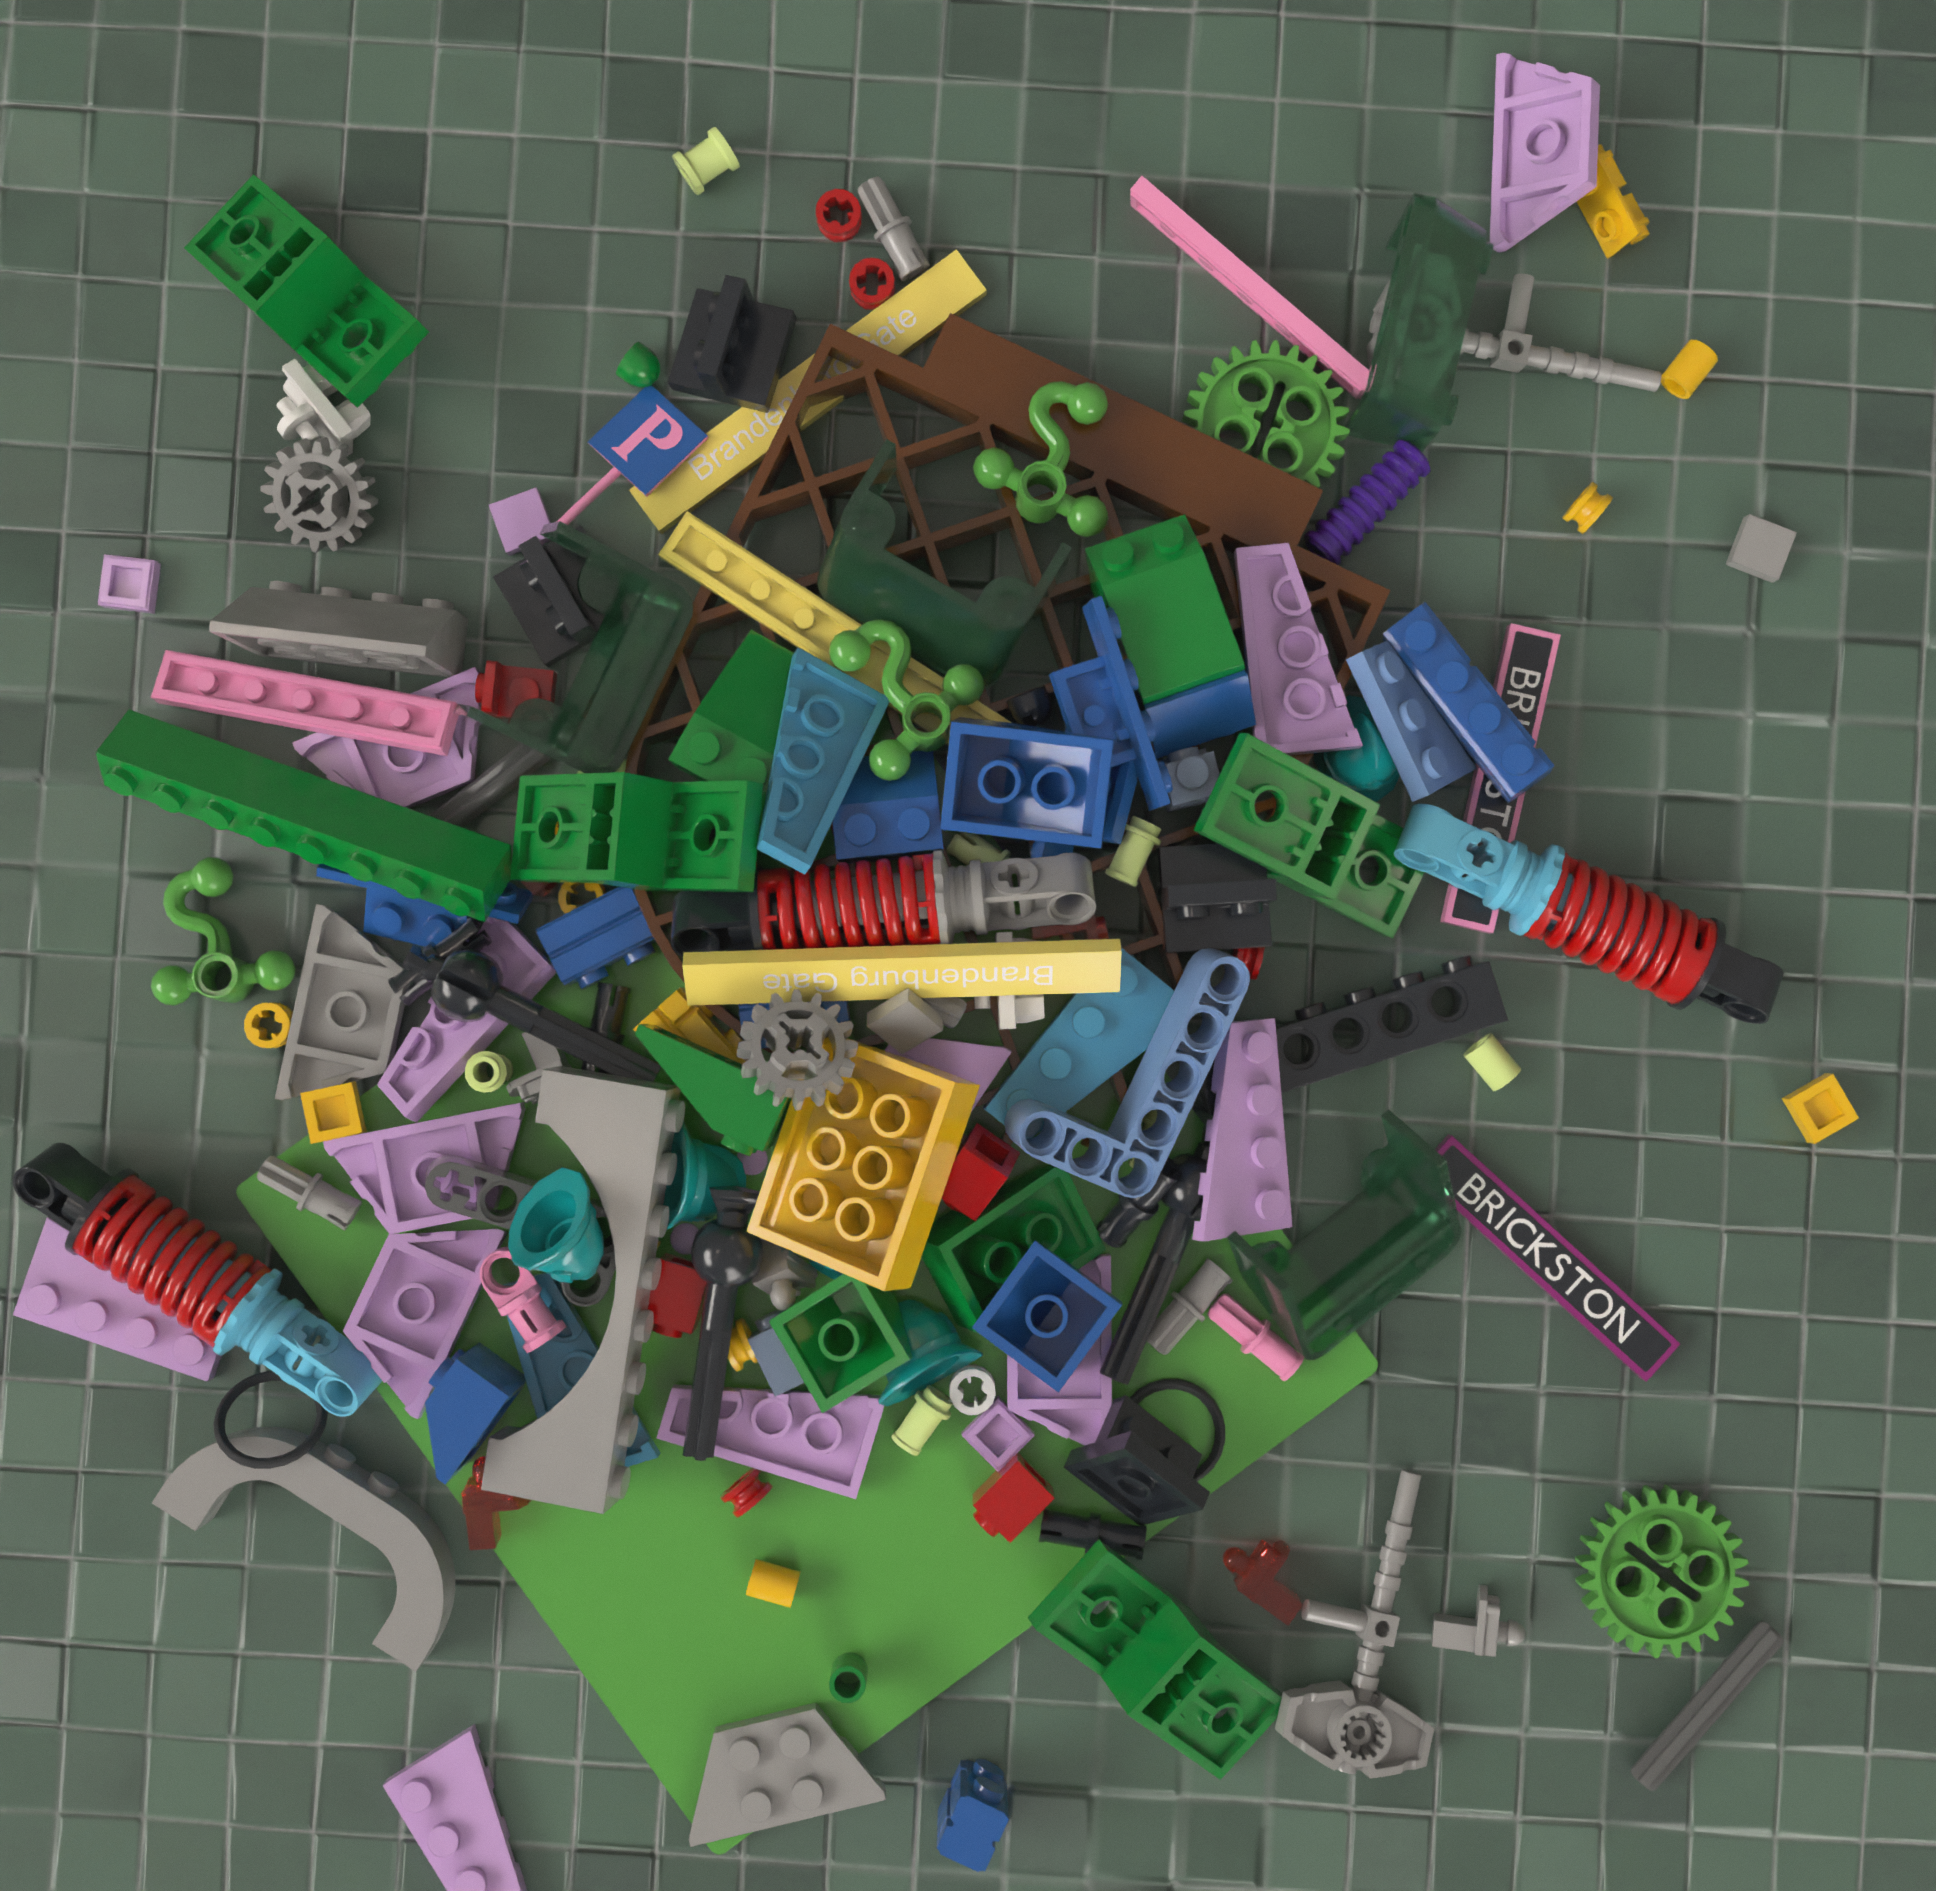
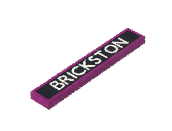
M1447 1135L1415 1170V1174L1640 1379L1647 1382L1678 1348L1680 1343L1452 1135Z

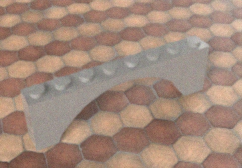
M565 1066L543 1069L535 1122L549 1125L568 1145L586 1170L600 1197L608 1218L614 1244L616 1266L614 1302L609 1324L599 1350L584 1375L572 1390L542 1417L520 1428L507 1425L489 1437L481 1490L604 1514L619 1499H623L627 1493L631 1471L630 1467L624 1466L627 1447H631L634 1443L638 1429V1416L632 1414L635 1394H640L646 1376V1364L640 1362L642 1344L649 1340L654 1322V1313L648 1310L650 1291L655 1290L658 1285L662 1268L661 1259L655 1258L658 1237L662 1238L665 1235L669 1222V1207L663 1205L666 1185L672 1184L677 1168V1155L671 1153L674 1132L678 1133L680 1131L685 1115V1103L679 1100L680 1089L675 1085Z

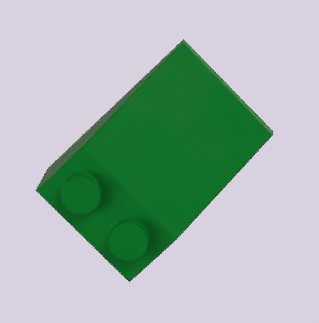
M1185 514L1085 548L1091 590L1095 598L1102 596L1105 607H1112L1118 617L1121 638L1116 640L1123 660L1130 659L1138 678L1137 692L1143 705L1245 670L1242 655L1206 557Z
M750 630L694 712L672 751L669 761L677 769L699 781L750 780L763 783L761 814L763 815L791 659L794 653L759 633Z
M638 1025L635 1032L637 1038L712 1130L724 1134L721 1144L747 1156H751L757 1150L763 1152L772 1147L786 1116L791 1098L784 1097L778 1107L773 1106L774 1092L767 1089L764 1093L757 1096L753 1091L758 1078L756 1076L743 1078L741 1075L743 1064L656 1025Z
M1047 1165L1002 1186L976 1221L963 1213L951 1210L933 1222L922 1259L957 1325L978 1333L972 1326L1035 1240L1078 1270L1106 1251L1068 1172L1052 1165Z

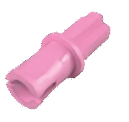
M1222 1294L1210 1306L1207 1313L1209 1318L1242 1345L1240 1350L1245 1355L1251 1352L1280 1376L1279 1378L1282 1381L1288 1380L1302 1364L1304 1355L1296 1351L1270 1329V1321L1267 1319L1260 1321L1229 1294Z

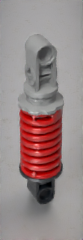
M934 850L933 854L913 855V860L908 856L900 857L897 861V873H892L891 862L887 858H880L876 861V875H872L871 864L866 860H859L856 863V877H851V868L846 862L836 864L834 879H831L830 867L826 864H818L815 867V880L811 881L810 870L805 875L794 870L795 890H792L788 869H762V867H756L753 892H679L673 900L671 947L675 953L683 957V952L953 944L955 933H960V931L970 932V930L976 931V935H987L988 931L1022 930L1029 927L1058 924L1077 925L1089 920L1096 911L1092 866L1090 861L1080 854L1063 853L1049 857L1009 858L1003 861L982 863L981 860H970L967 866L949 867L942 850ZM1013 873L1017 874L1018 887H1013ZM1014 901H1019V915L1015 914Z

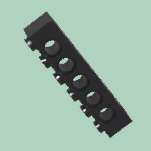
M1471 955L1463 956L1442 963L1443 973L1424 979L1422 970L1392 979L1394 989L1375 994L1373 986L1343 995L1346 1003L1344 1005L1327 1010L1325 1003L1320 1002L1295 1010L1297 1020L1277 1025L1275 1019L1281 1093L1509 1021L1490 962L1473 963ZM1440 987L1449 990L1453 997V1007L1444 1016L1438 1015L1431 1004L1434 992ZM1393 1002L1400 1005L1405 1014V1021L1402 1027L1395 1032L1389 1031L1382 1021V1013L1385 1007ZM1347 1018L1356 1027V1038L1351 1045L1342 1048L1333 1038V1028L1339 1020ZM1298 1033L1307 1041L1308 1052L1302 1061L1291 1063L1284 1055L1283 1046L1289 1036ZM1215 1059L1199 1091L1205 1111L1210 1115H1214L1216 1094L1211 1091Z

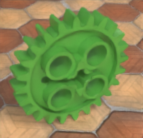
M1256 340L1252 341L1248 356L1246 357L1243 356L1236 346L1231 347L1229 365L1216 356L1211 363L1212 372L1215 377L1208 373L1200 372L1196 382L1203 391L1190 390L1186 400L1197 409L1184 411L1182 422L1195 426L1193 429L1221 441L1219 436L1221 432L1235 430L1242 435L1245 441V446L1238 450L1249 455L1260 428V421L1268 408L1274 388L1277 384H1282L1285 389L1271 421V430L1262 444L1258 459L1275 467L1269 461L1267 453L1270 449L1274 448L1284 449L1291 456L1292 466L1278 469L1319 488L1321 485L1316 474L1330 478L1335 471V468L1327 459L1340 460L1345 453V450L1334 441L1345 440L1350 433V429L1336 424V422L1346 418L1349 408L1334 406V402L1340 398L1344 390L1342 387L1327 389L1326 383L1333 373L1332 370L1329 369L1317 375L1313 371L1317 356L1313 355L1304 363H1301L1297 360L1299 354L1298 345H1294L1287 356L1280 355L1278 340L1272 342L1268 353H1262ZM1244 383L1257 385L1263 393V399L1258 402L1246 401L1239 394L1238 386ZM1292 401L1302 402L1308 407L1311 415L1310 418L1304 421L1293 419L1287 412L1286 404Z
M1643 1485L1641 1500L1639 1501L1628 1491H1623V1508L1618 1509L1608 1501L1604 1503L1606 1511L1610 1516L1606 1522L1596 1517L1590 1518L1592 1525L1598 1530L1596 1537L1589 1535L1580 1536V1540L1591 1550L1590 1554L1575 1556V1561L1581 1567L1588 1570V1573L1576 1577L1575 1580L1582 1589L1592 1590L1581 1601L1589 1610L1598 1609L1592 1619L1600 1628L1609 1626L1607 1635L1616 1643H1619L1626 1637V1646L1636 1654L1645 1643L1647 1652L1654 1658H1659L1663 1645L1666 1646L1675 1658H1680L1683 1642H1686L1698 1653L1701 1651L1699 1636L1703 1633L1716 1642L1719 1640L1718 1633L1714 1627L1717 1621L1729 1626L1734 1624L1732 1618L1725 1612L1728 1605L1733 1607L1744 1606V1602L1735 1596L1733 1591L1734 1588L1749 1586V1581L1735 1573V1569L1742 1568L1749 1563L1748 1559L1741 1554L1732 1552L1743 1541L1734 1533H1726L1732 1524L1729 1519L1721 1514L1714 1516L1716 1507L1707 1500H1703L1697 1505L1698 1496L1689 1490H1685L1678 1499L1677 1491L1669 1485H1664L1660 1498H1658L1655 1490L1648 1485ZM1664 1524L1665 1534L1662 1540L1657 1544L1648 1545L1647 1534L1649 1530L1655 1525ZM1628 1542L1633 1543L1663 1567L1669 1569L1678 1578L1698 1592V1598L1695 1600L1690 1599L1667 1580L1654 1573L1644 1563L1625 1551V1544ZM1705 1555L1706 1565L1703 1571L1697 1575L1690 1576L1689 1566L1691 1561L1698 1556ZM1634 1566L1635 1573L1632 1581L1625 1586H1616L1618 1573L1625 1567ZM1675 1597L1676 1606L1673 1612L1668 1616L1658 1617L1660 1604L1665 1599Z

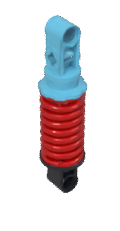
M1415 804L1412 806L1394 851L1395 858L1407 867L1426 872L1450 883L1456 888L1463 889L1482 898L1485 907L1492 910L1500 908L1506 912L1508 911L1511 914L1509 931L1530 939L1537 938L1542 941L1544 938V942L1549 948L1556 949L1561 946V950L1565 955L1569 957L1579 955L1580 960L1588 966L1597 963V967L1601 972L1605 974L1615 972V976L1623 982L1632 980L1636 988L1653 992L1657 998L1666 1001L1668 1006L1676 1010L1688 1007L1697 998L1723 1010L1727 1015L1737 1020L1752 1024L1768 1022L1784 972L1778 965L1768 960L1754 957L1726 944V926L1721 920L1713 917H1701L1698 919L1694 911L1688 908L1680 909L1678 904L1669 899L1662 900L1659 895L1651 891L1644 892L1640 886L1634 883L1626 884L1621 877L1615 874L1608 875L1605 870L1598 866L1590 867L1588 862L1569 856L1564 848L1558 845L1551 844L1541 855H1536L1534 852L1528 851L1527 845L1518 840L1509 843L1488 831L1481 830L1455 818L1449 812L1429 804Z
M54 1143L15 1172L13 1187L18 1197L28 1206L38 1209L70 1231L65 1242V1249L68 1252L83 1257L102 1271H110L112 1278L119 1283H127L130 1291L137 1295L144 1294L146 1302L153 1306L160 1305L161 1312L169 1317L177 1316L178 1324L185 1328H192L194 1335L212 1346L213 1351L219 1356L225 1354L236 1345L242 1347L244 1351L250 1353L249 1359L258 1366L263 1364L278 1374L283 1381L295 1386L320 1403L329 1413L340 1417L352 1415L382 1382L372 1369L371 1362L362 1351L356 1349L347 1337L336 1331L328 1322L317 1318L304 1309L305 1305L296 1298L288 1300L286 1296L281 1295L277 1291L282 1280V1272L276 1268L270 1269L259 1260L255 1261L254 1257L248 1253L241 1254L232 1262L237 1254V1245L231 1241H225L220 1244L221 1235L215 1230H208L204 1233L205 1224L196 1218L188 1221L189 1214L181 1207L172 1210L173 1203L169 1198L160 1196L155 1199L156 1190L139 1179V1174L132 1169H125L112 1177L83 1157L72 1146L65 1143ZM320 1335V1342L312 1347L316 1337ZM303 1358L297 1370H294L293 1365L295 1362Z

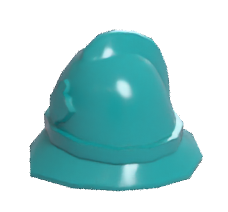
M1348 695L1346 697V707L1354 728H1357L1363 746L1360 749L1314 753V762L1319 772L1377 802L1394 789L1400 775L1364 698Z
M683 1120L680 1131L678 1133L674 1132L671 1153L677 1155L675 1177L671 1185H666L663 1205L669 1207L667 1229L680 1221H709V1219L717 1216L718 1211L710 1194L709 1187L736 1185L746 1188V1174L740 1159L725 1148L703 1143L699 1139L692 1138Z
M562 1167L539 1180L519 1203L510 1226L508 1248L515 1265L529 1271L534 1269L546 1272L552 1279L565 1283H572L573 1280L579 1279L587 1280L595 1275L599 1262L604 1255V1236L596 1219V1209L590 1202V1190L583 1174Z
M906 1300L899 1302L913 1358L886 1374L888 1383L878 1402L881 1405L889 1406L904 1401L916 1394L917 1391H921L928 1385H932L983 1356V1353L962 1343L955 1327L942 1312L937 1313L918 1301Z

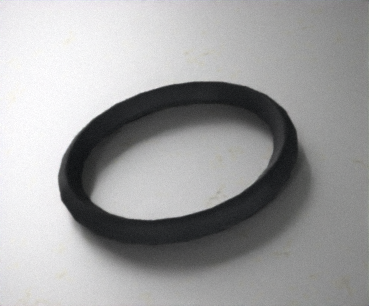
M272 1370L254 1374L232 1387L222 1398L216 1410L213 1424L215 1439L219 1448L228 1458L242 1466L254 1469L276 1468L298 1460L314 1447L326 1427L328 1411L313 1399L317 1412L315 1425L305 1441L294 1450L276 1457L256 1458L238 1451L229 1442L225 1431V1420L231 1404L250 1387L268 1381H283Z
M1161 1379L1139 1388L1130 1397L1137 1404L1154 1392L1170 1389L1188 1392L1197 1397L1207 1407L1215 1427V1440L1212 1451L1206 1461L1196 1469L1193 1479L1199 1481L1204 1478L1217 1464L1225 1444V1423L1222 1412L1215 1400L1201 1387L1181 1379Z

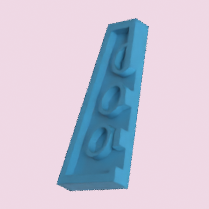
M800 648L796 649L791 659L756 849L805 875L819 851L890 701L884 694Z
M1121 948L1120 992L1074 993L983 1109L1004 1126L1008 1110L1012 1105L1024 1099L1038 1100L1066 1112L1148 1048L1174 990ZM1037 1118L1030 1122L1025 1132L1026 1139L1034 1137L1043 1129L1044 1118Z
M546 1272L533 1275L542 1288L539 1295L555 1319L563 1320L567 1327L540 1347L526 1353L523 1349L525 1341L507 1315L537 1419L549 1412L572 1390L584 1375L599 1350L575 1307L564 1295L560 1282L552 1279ZM518 1280L503 1285L511 1286L513 1284H516ZM633 1407L632 1414L638 1416L637 1412ZM639 1416L634 1443L631 1447H627L624 1466L627 1467L658 1458L661 1454Z

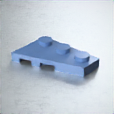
M1388 640L1346 659L1412 802L1432 794L1477 769Z

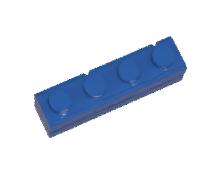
M1426 602L1419 605L1383 633V642L1389 641L1451 732L1508 804L1551 773L1554 764L1541 748L1535 749L1536 741L1476 666H1470L1471 659Z

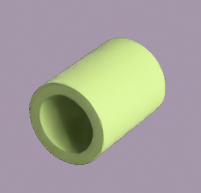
M1492 1033L1479 1039L1463 1054L1492 1091H1497L1504 1087L1521 1071L1520 1066Z

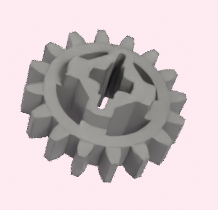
M327 437L316 440L313 447L307 438H303L294 443V450L287 446L276 453L280 462L274 461L265 467L264 471L274 478V481H269L261 486V492L273 496V502L265 506L264 511L265 513H278L281 519L274 527L277 532L286 528H290L293 531L291 544L296 546L307 538L309 539L312 552H318L324 548L326 542L332 551H337L345 546V540L352 544L362 536L359 527L366 528L373 523L374 518L365 509H371L377 505L378 498L367 494L366 488L376 481L374 477H362L359 473V470L365 463L363 458L356 459L353 462L346 458L348 445L342 444L331 451ZM316 462L325 464L334 470L322 469ZM330 484V489L324 493L325 496L321 501L310 505L309 502L316 497L315 493L318 489ZM348 490L350 493V503L348 501ZM307 520L317 521L322 526L315 525Z
M794 989L790 1002L785 1003L777 993L771 995L769 1003L770 1010L756 1004L751 1015L754 1022L743 1021L740 1036L745 1041L738 1042L737 1057L748 1060L742 1065L741 1075L743 1078L754 1076L758 1078L753 1091L757 1096L764 1093L767 1089L774 1092L773 1106L778 1107L784 1097L792 1098L795 1110H801L804 1098L811 1097L813 1102L819 1107L824 1104L826 1098L825 1089L838 1095L844 1085L841 1077L850 1078L855 1063L849 1058L855 1057L858 1042L846 1039L851 1035L853 1024L851 1021L841 1023L836 1021L841 1009L838 1004L831 1006L827 1010L821 1008L822 995L819 993L812 997L810 1003L802 1001L799 989ZM763 1037L767 1040L766 1046L773 1051L767 1063L761 1051V1040ZM827 1037L833 1049L832 1062L828 1060L829 1053L822 1048L824 1039ZM788 1046L793 1050L798 1049L800 1046H803L807 1049V1051L805 1052L799 1049L793 1054L788 1051Z

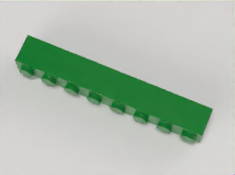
M130 709L95 752L104 786L109 787L120 795H132L155 803L167 812H180L202 820L215 829H227L252 838L262 846H274L297 854L312 864H325L347 872L357 880L364 882L372 881L394 889L407 898H419L442 906L457 916H469L485 922L510 881L512 864L510 844Z

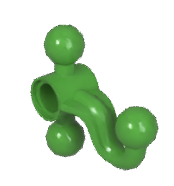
M1063 381L1050 382L1037 390L1032 396L1028 408L1032 426L1049 447L1050 452L1046 461H1036L1028 465L1024 471H1021L1014 467L1011 456L1005 450L993 447L983 450L977 456L973 465L974 475L984 488L995 490L1006 486L1017 492L1015 497L1016 508L1027 521L1046 523L1059 513L1067 517L1070 528L1077 535L1084 537L1094 536L1100 533L1107 524V509L1098 497L1085 495L1076 499L1065 493L1067 484L1063 471L1067 466L1070 456L1069 440L1064 431L1050 416L1049 409L1054 403L1066 404L1071 417L1075 421L1088 425L1098 422L1106 414L1108 408L1107 397L1104 390L1094 383L1086 382L1076 386ZM1041 484L1047 486L1054 496L1048 500L1041 501L1032 497L1027 489L1033 485Z
M877 619L866 622L856 630H846L835 635L830 643L829 655L834 665L841 670L857 671L864 667L870 659V645L881 640L889 644L891 651L883 670L881 683L885 696L903 714V732L895 740L886 739L874 745L868 761L870 769L877 777L882 780L893 781L907 773L911 764L910 754L915 749L929 752L939 749L946 743L950 735V713L958 705L964 706L976 702L983 694L985 684L983 676L978 669L969 664H959L947 671L943 678V691L939 695L924 692L913 696L903 685V677L910 662L912 651L910 639L902 627L894 622ZM929 712L938 716L942 723L933 732L926 733L917 730L913 726L912 721L920 713Z
M207 857L198 861L192 870L180 873L173 878L164 892L163 905L166 915L175 925L185 930L205 935L208 938L209 954L203 955L196 961L190 973L178 965H169L156 972L152 977L151 989L157 1000L165 1005L175 1006L181 1004L194 992H199L201 995L214 1000L236 1003L244 1000L251 993L255 983H259L267 990L277 991L287 987L295 977L296 967L293 960L287 953L280 950L265 952L260 955L255 963L251 964L233 957L227 929L220 920L209 914L186 907L185 897L192 890H197L206 897H217L226 893L232 886L233 872L229 864L221 858ZM228 965L232 972V979L225 989L219 991L215 983L216 975L222 967Z

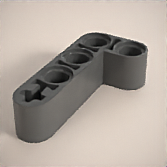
M447 1154L436 1158L430 1163L425 1175V1190L429 1200L441 1209L510 1229L519 1203L538 1181L464 1157ZM449 1170H454L458 1172V1182L474 1188V1177H481L482 1179L477 1185L476 1202H469V1189L460 1186H453L450 1193L442 1192L441 1182L435 1178L437 1176L446 1177ZM499 1185L508 1186L516 1193L513 1203L502 1210L493 1209L485 1202L488 1191ZM590 1197V1202L596 1209V1218L607 1217L601 1200ZM612 1235L604 1239V1255L597 1269V1280L591 1287L576 1289L570 1283L560 1282L564 1295L571 1303L587 1307L598 1303L604 1298L616 1269Z

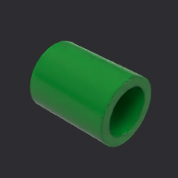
M852 1652L841 1654L832 1665L829 1689L832 1696L842 1703H853L859 1700L865 1692L868 1667L860 1655ZM849 1671L855 1673L859 1680L849 1684L840 1680L838 1675Z

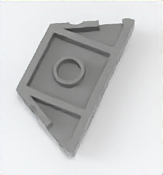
M316 904L275 1099H291L300 1096L302 1092L384 1074L395 1055L405 1003L399 997L403 995L402 992L409 987V984L395 994L388 983V979L393 976L395 977L404 970L401 968L403 964L330 906Z
M817 1703L716 1726L689 1835L690 1847L884 1801L887 1794L885 1784L880 1778H874L858 1758V1752L845 1737L840 1736L835 1731L831 1719Z

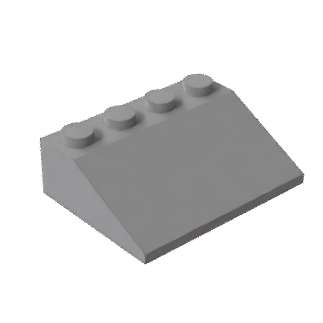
M270 581L269 589L250 587L210 620L209 632L258 656L445 678L462 672L468 618L454 610V603L444 600L423 599L422 606L403 604V597L386 593H372L371 600L353 599L352 591L335 587H321L320 595L301 593L302 586L283 581Z

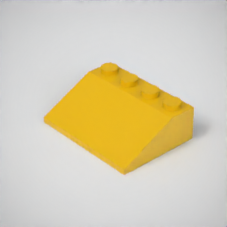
M827 1037L824 1039L822 1048L829 1053L828 1060L832 1062L833 1049ZM858 1042L855 1057L849 1058L855 1063L850 1078L841 1077L844 1085L838 1095L825 1089L826 1098L824 1104L819 1107L813 1102L811 1097H805L801 1110H795L791 1098L746 1232L882 1291L909 1289L912 1286L980 1085L935 1067Z

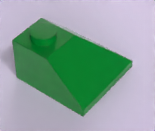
M845 1274L837 1277L769 1320L822 1414L913 1358L900 1306L892 1292L882 1291Z

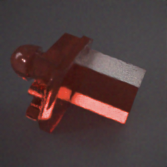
M485 1455L474 1461L472 1477L468 1479L461 1493L470 1551L495 1549L502 1536L499 1511L519 1510L531 1502L530 1499L481 1490L486 1460Z
M1260 1540L1250 1557L1245 1550L1239 1547L1228 1548L1223 1554V1563L1231 1573H1237L1233 1581L1238 1591L1252 1602L1259 1604L1283 1623L1289 1625L1303 1606V1603L1299 1596L1275 1580L1274 1577L1287 1560L1290 1545L1283 1540H1279L1271 1546L1264 1540Z

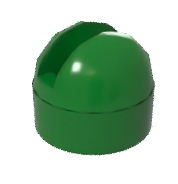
M638 341L622 358L616 370V375L633 387H648L658 379L660 363L656 354Z

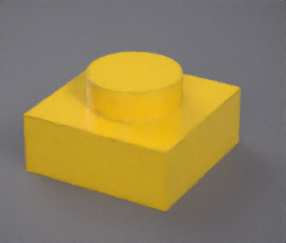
M1824 1073L1781 1098L1807 1143L1816 1144L1859 1119L1834 1074Z
M356 1081L300 1093L311 1144L367 1132Z

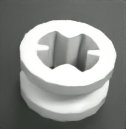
M976 1364L967 1365L956 1371L949 1384L950 1399L954 1407L967 1415H979L987 1411L993 1404L996 1396L995 1381L991 1373L984 1367ZM975 1376L982 1379L981 1390L986 1395L980 1401L974 1396V1403H969L963 1400L964 1390L959 1384L965 1378L971 1383V1377Z

